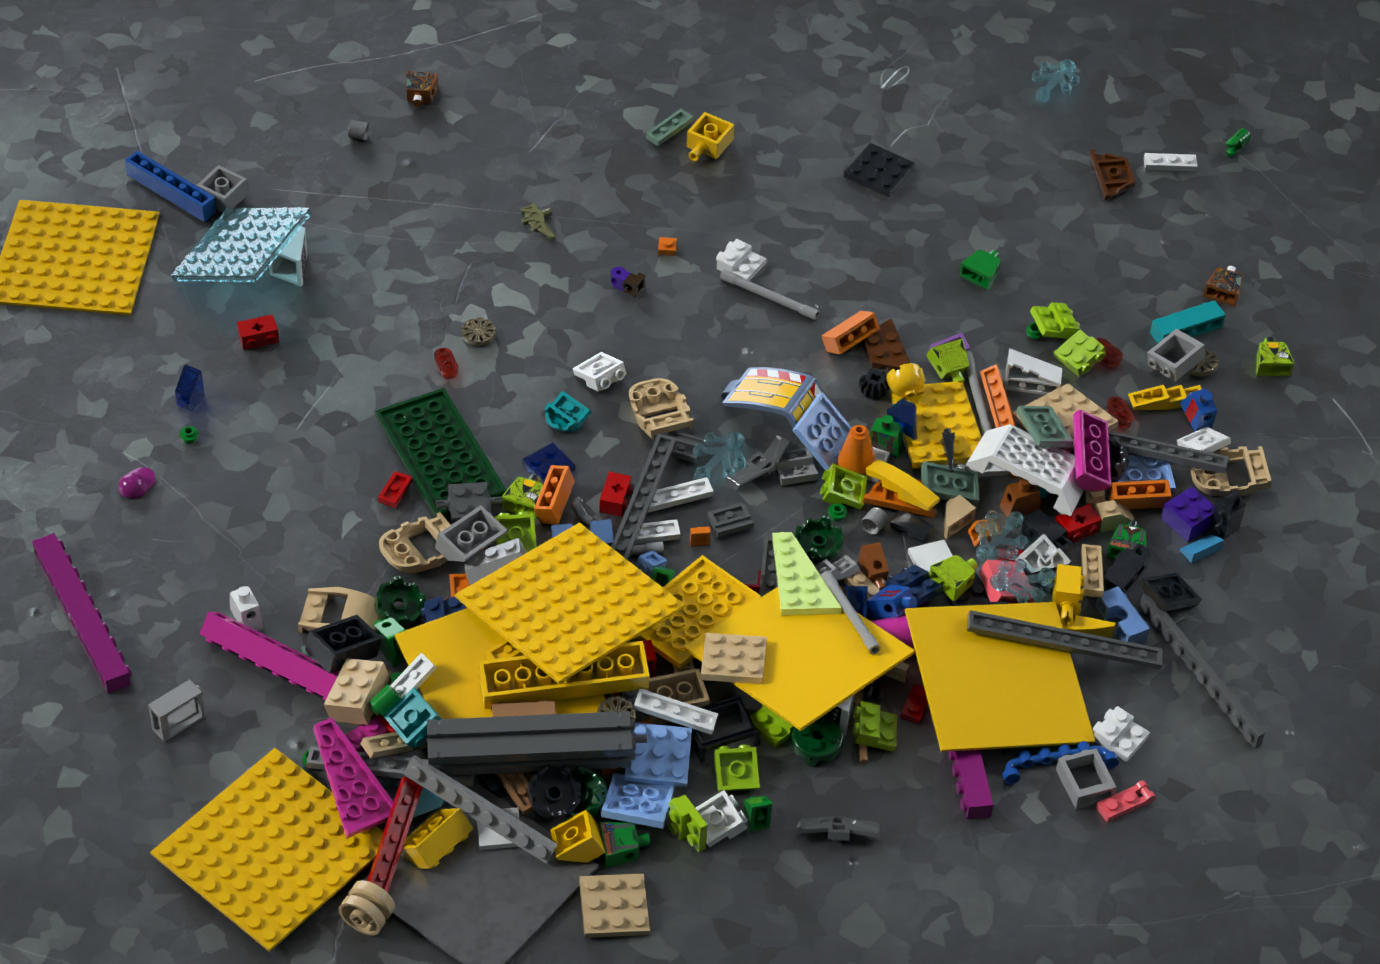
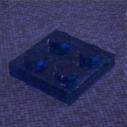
M553 442L522 459V465L531 474L538 475L542 484L545 482L551 465L569 466L571 472L575 471L576 466Z

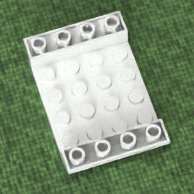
M1011 424L986 431L966 464L971 470L983 474L991 462L997 468H1003L1016 477H1022L1028 480L1029 483L1046 489L1049 493L1059 495L1053 508L1064 515H1072L1084 490L1076 485L1075 455L1058 447H1038L1030 433Z

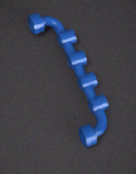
M1082 741L1077 745V749L1070 750L1067 744H1063L1058 747V752L1051 753L1049 748L1044 747L1038 751V755L1031 756L1029 751H1022L1018 754V758L1012 759L1006 764L1002 776L1007 785H1013L1019 782L1021 778L1018 770L1015 768L1017 766L1029 768L1036 763L1048 765L1064 755H1073L1083 750L1096 748L1099 754L1103 755L1101 758L1107 769L1115 768L1119 764V759L1115 752H1110L1105 747L1090 746L1087 741Z

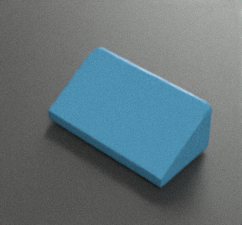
M1210 534L1180 548V551L1190 563H1193L1221 550L1224 540Z

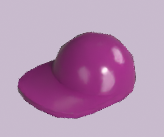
M141 467L121 477L118 484L119 493L127 498L143 496L155 483L154 471L147 467Z

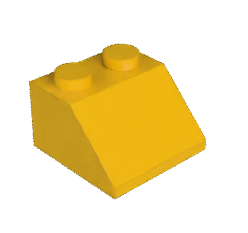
M587 810L550 829L552 841L558 844L555 849V855L558 860L587 863L605 853L599 824Z

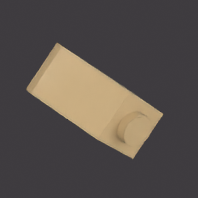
M961 495L954 499L951 498L945 505L944 537L946 539L974 521L976 507Z
M1115 500L1096 503L1095 512L1102 519L1100 533L1116 530L1119 524L1127 525V522L1130 520L1135 521L1130 509Z

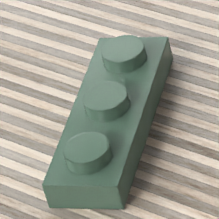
M679 109L648 131L646 139L660 146L691 124L693 116Z

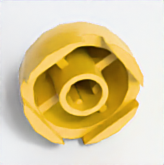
M914 363L900 365L899 370H890L886 377L891 391L895 395L905 398L915 397L922 390L925 382L922 367L920 368L918 364Z

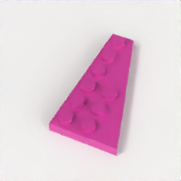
M333 718L315 724L313 731L346 839L387 822L394 802Z

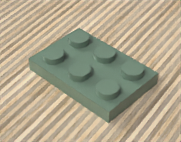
M1018 406L1016 413L1038 447H1072L1073 439L1051 406Z
M923 461L921 465L922 484L935 495L946 500L954 499L961 495L972 505L978 504V472L953 467L954 471L951 473L949 466Z

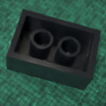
M354 615L310 630L305 650L330 674L341 670L347 658L369 660L377 657L382 637L358 615Z

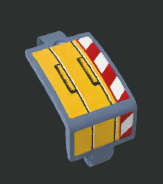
M753 367L748 368L739 380L730 381L722 392L721 399L724 406L755 409L783 415L787 418L792 428H794L816 396L822 392L824 393L817 380L811 375L779 368Z

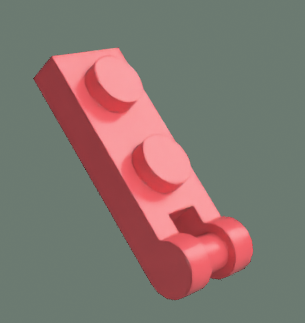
M1141 780L1135 786L1097 802L1096 809L1106 822H1110L1152 803L1156 799V795L1153 791H1149L1147 783Z

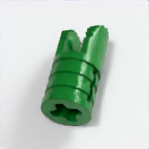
M1244 128L1239 129L1226 142V147H1228L1226 155L1228 157L1235 155L1251 140V134L1248 130Z

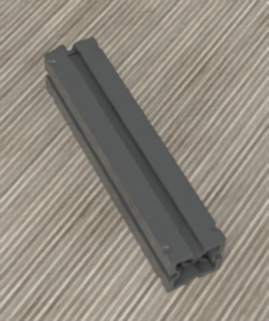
M621 711L620 713L597 712L440 719L439 721L433 719L427 720L428 764L448 776L539 772L546 766H567L571 770H576V766H582L587 769L631 768V760H635L636 743H647V735L633 734L635 726L634 719H630V711Z

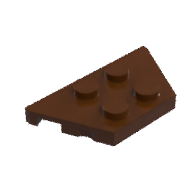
M1090 150L1089 156L1104 200H1109L1135 187L1136 181L1127 158L1114 156L1109 153L1103 156L1095 154L1096 150Z
M892 319L879 325L880 329L861 341L872 368L890 371L892 369H900V365L910 363Z

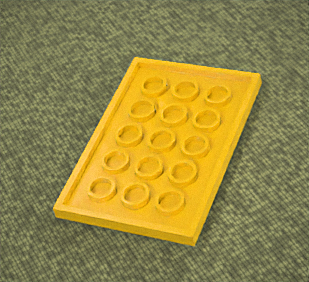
M963 381L924 384L922 390L913 398L899 397L890 389L889 393L898 422L903 427L904 442L912 468H921L923 461L948 465L941 443L943 438L942 432L944 433L946 428L951 429V433L955 432L953 465L968 462L982 438Z
M702 555L663 587L682 602L684 608L636 638L640 641L652 640L655 652L677 668L682 669L695 658L684 650V646L752 604L761 596Z

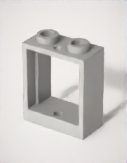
M1175 329L1147 352L1148 366L1176 382L1205 358V344ZM1173 347L1186 353L1175 364L1162 357Z
M189 679L148 704L152 730L163 742L205 717V703L202 698L204 693L201 687L195 685ZM189 702V704H187L183 708L179 709L178 711L174 712L173 714L167 717L168 714L172 713L173 711L177 710L178 708Z
M1097 748L1083 750L1080 753L1064 755L1058 758L1056 772L1075 809L1094 805L1103 799L1115 795L1117 787ZM1092 764L1102 784L1079 789L1070 769Z

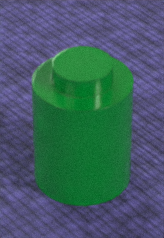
M387 684L369 701L371 703L369 708L377 716L380 714L384 716L402 698Z

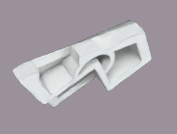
M1045 534L1041 535L1015 559L1016 562H1021L1023 569L1029 573L1054 568L1058 564L1066 565L1071 562L1060 548L1057 549Z

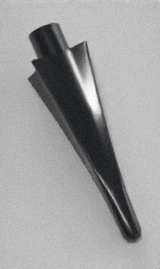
M946 428L944 433L942 432L943 438L941 443L947 457L949 471L952 473L954 471L953 451L955 432L951 433V429Z

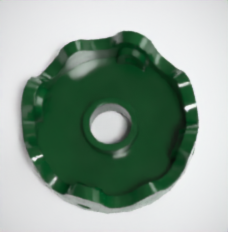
M823 515L818 520L808 518L802 526L797 525L795 538L811 561L822 562L825 559L831 561L842 551L844 541L842 528L840 526L835 527L829 516ZM818 540L824 543L816 544L814 541Z
M395 576L389 582L380 585L375 596L374 607L381 620L393 618L402 627H408L416 623L422 616L421 609L424 608L426 594L421 593L416 583H406L401 576ZM401 602L404 604V607L398 608L394 603Z
M822 716L802 731L797 728L793 729L792 743L794 753L801 756L810 767L816 766L819 761L831 763L838 754L841 755L843 731L831 718ZM820 735L823 739H814L813 736Z
M576 766V771L572 772V776L577 782H580L581 795L586 791V797L579 802L575 810L567 817L572 818L584 810H587L594 817L605 803L607 795L606 784L598 773L582 766ZM554 790V798H558V793Z

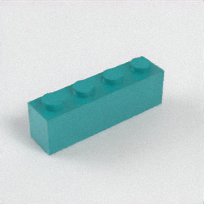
M1214 300L1152 320L1150 334L1157 343L1175 329L1182 331L1190 337L1198 336L1222 328L1226 314Z

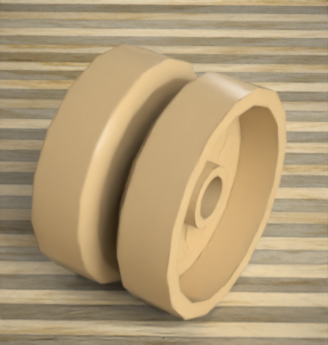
M361 880L354 884L349 891V896H346L339 906V914L355 930L367 935H377L384 926L385 920L394 911L395 902L378 885Z

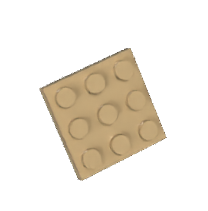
M706 633L701 680L762 684L767 637Z
M644 874L580 876L579 885L585 938L649 935L650 926Z

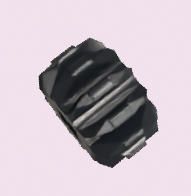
M877 368L876 371L869 369L868 372H863L859 379L860 392L864 393L865 397L871 396L872 399L874 397L880 399L881 396H886L890 387L885 371L879 372Z

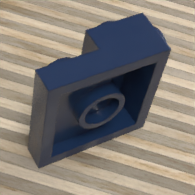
M917 565L905 567L901 573L889 576L886 581L887 586L892 584L909 587L913 597L917 599L916 607L943 592V585L930 579L929 572Z
M441 595L425 601L421 613L426 623L467 607L456 599L455 596L445 600Z

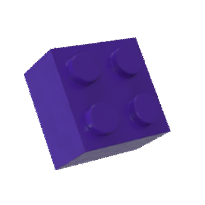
M1190 487L1164 504L1161 519L1189 542L1210 528L1215 506L1195 488Z

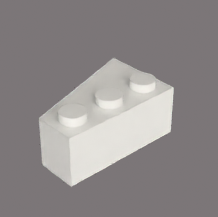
M1009 348L1004 378L1005 390L1046 395L1060 388L1062 368Z

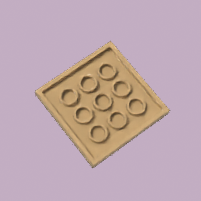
M1068 383L1025 405L1051 406L1073 441V414L1079 409L1108 421V431L1118 427L1119 421ZM1016 411L1012 412L1014 420L1026 429ZM1074 442L1072 447H1062L1061 449L1069 453L1074 451Z

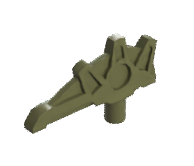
M536 203L521 208V213L525 214V217L521 219L523 224H529L532 226V231H539L546 235L548 239L555 240V235L544 217L552 215L550 208L541 211Z

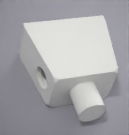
M246 586L230 593V610L235 619L256 631L264 629L260 606L251 589ZM247 614H251V618H247Z

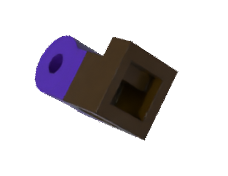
M615 267L611 270V285L629 295L637 297L645 288V275L642 273L635 275L626 271L623 267Z

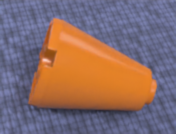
M855 425L850 429L838 455V465L861 475H866V468L876 459L869 430L865 426Z

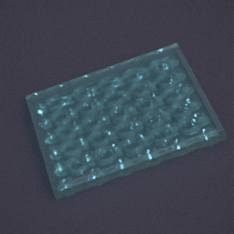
M301 207L227 208L220 218L214 222L209 231L204 234V237L195 244L192 251L185 256L181 264L176 267L171 277L173 281L256 282L306 222L312 212L310 208Z

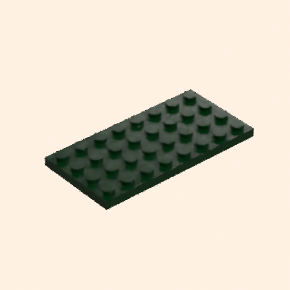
M445 388L375 411L378 422L435 518L437 513L440 512L444 517L451 515L448 508H436V500L448 499V484L487 482L490 497H501L507 491Z

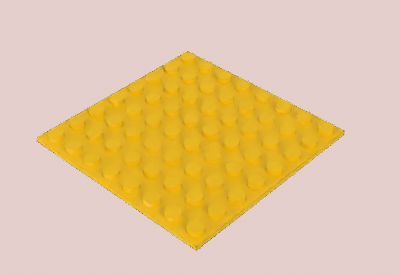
M19 200L0 255V304L131 315L160 212Z
M581 523L572 526L455 594L456 599L558 684L684 608L682 602Z
M778 587L706 632L767 637L762 684L731 683L800 731L915 653L914 649L859 613L857 614L881 647L877 654H870L843 609L841 614L781 615ZM706 633L684 646L685 651L701 662L703 660Z
M1056 602L905 609L941 752L1079 744L1082 741H1087L1089 744L1095 743L1069 651L967 631V616L970 610L1063 629Z
M468 608L395 634V639L408 666L420 653H423L437 667L419 687L423 698L443 719L492 717V708L484 709L479 677V661L488 660L485 656V651L505 640L500 634ZM602 694L555 700L556 714L597 713L600 704L606 699ZM606 703L605 707L610 709L608 703Z
M274 748L155 847L150 854L270 952L375 859L383 831L375 826L346 839L333 793Z

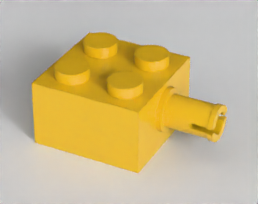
M704 112L687 131V147L693 149L689 152L688 157L692 161H697L704 154L717 159L734 140V124Z
M1058 564L1052 592V602H1056L1061 623L1065 625L1067 619V626L1075 621L1076 615H1080L1081 603L1079 601H1083L1084 589L1080 588L1084 585L1085 576L1081 575V567Z

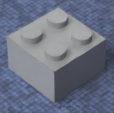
M219 165L197 184V187L215 197L216 210L228 214L248 195L247 178Z

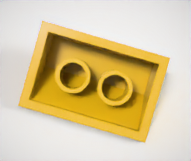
M461 808L439 809L406 838L401 855L419 869H432L439 864V860L443 856L450 854L454 850V846L457 843L466 840L469 837L468 833L474 828Z

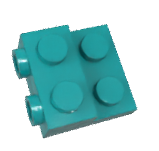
M414 687L384 715V718L403 741L413 749L422 746L426 742L427 720L435 719L439 721L443 719Z

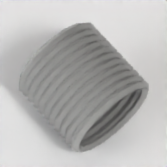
M352 119L348 127V137L365 141L369 132V123Z
M874 507L865 515L861 524L868 533L878 534L888 523V516L881 508Z

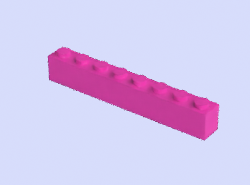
M218 611L207 613L200 631V635L206 637L205 640L212 644L218 643L222 645L223 650L236 652L239 654V658L246 661L252 660L256 662L255 665L262 669L268 668L272 670L273 675L281 678L286 677L289 679V683L296 686L301 685L306 688L307 692L323 696L325 701L340 673L336 671L329 674L316 660Z

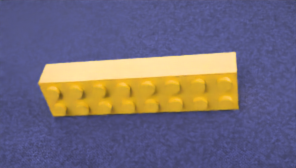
M643 641L625 643L560 684L525 655L479 661V677L484 709H491L492 704L500 702L555 701L639 690V688L649 689L650 675Z

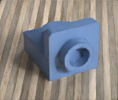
M650 551L639 556L636 567L652 578L654 567H666L668 560L656 552Z

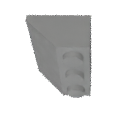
M480 505L440 532L437 536L435 549L448 561L465 562L506 534L508 530Z
M517 538L479 551L466 560L464 564L469 584L472 585L527 553L520 539Z

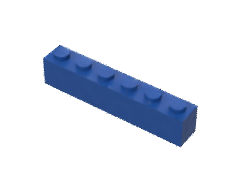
M136 151L125 159L127 176L203 222L217 213L214 196L141 152Z

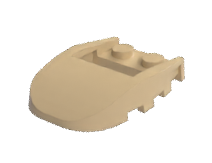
M656 378L636 383L630 388V403L638 426L651 439H654V435H658V433L663 434L687 427L693 429V418H690V408L686 403V397L684 394L681 395L679 393V388L672 381ZM675 409L678 410V411H676V412H671V413H667V414H663V415H659V416H655V417H651V418H647V419L644 418V417H646V416H650V415H654V414H659V413H663V412H667V411H671V410H675Z
M1241 446L1238 449L1223 447L1219 451L1212 452L1228 456L1229 463L1245 460L1250 478V483L1247 486H1230L1226 471L1225 474L1190 466V473L1194 484L1207 495L1226 497L1233 491H1237L1241 496H1245L1271 487V477L1262 446H1258V450H1247V446Z
M441 512L437 513V517L428 520L425 516L418 518L417 522H404L397 530L391 529L381 536L379 540L380 552L393 567L405 573L422 572L441 566L448 561L442 554L438 557L433 556L426 561L409 538L428 530L437 541L438 534L451 525Z
M342 587L308 589V596L300 622H298L299 633H303V630L310 631L329 624L322 623L328 600L334 597H344L347 599L341 620L358 615L374 630L373 624L380 619L374 607L375 598L368 594Z

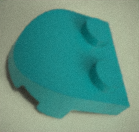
M562 391L552 404L550 402L547 403L545 407V420L553 429L569 433L579 429L592 412Z

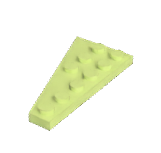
M772 533L781 615L841 614L842 607L793 533Z

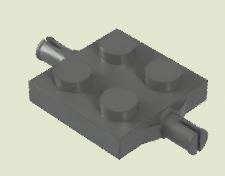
M487 482L448 484V499L436 500V508H448L451 513L452 522H457L480 505L491 514V505H502L503 500L502 496L490 497Z

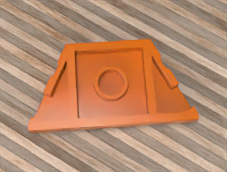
M881 480L876 482L872 490L868 494L866 493L863 498V503L935 518L937 513L936 508L933 509L932 507L927 511L899 500L897 492L882 487Z

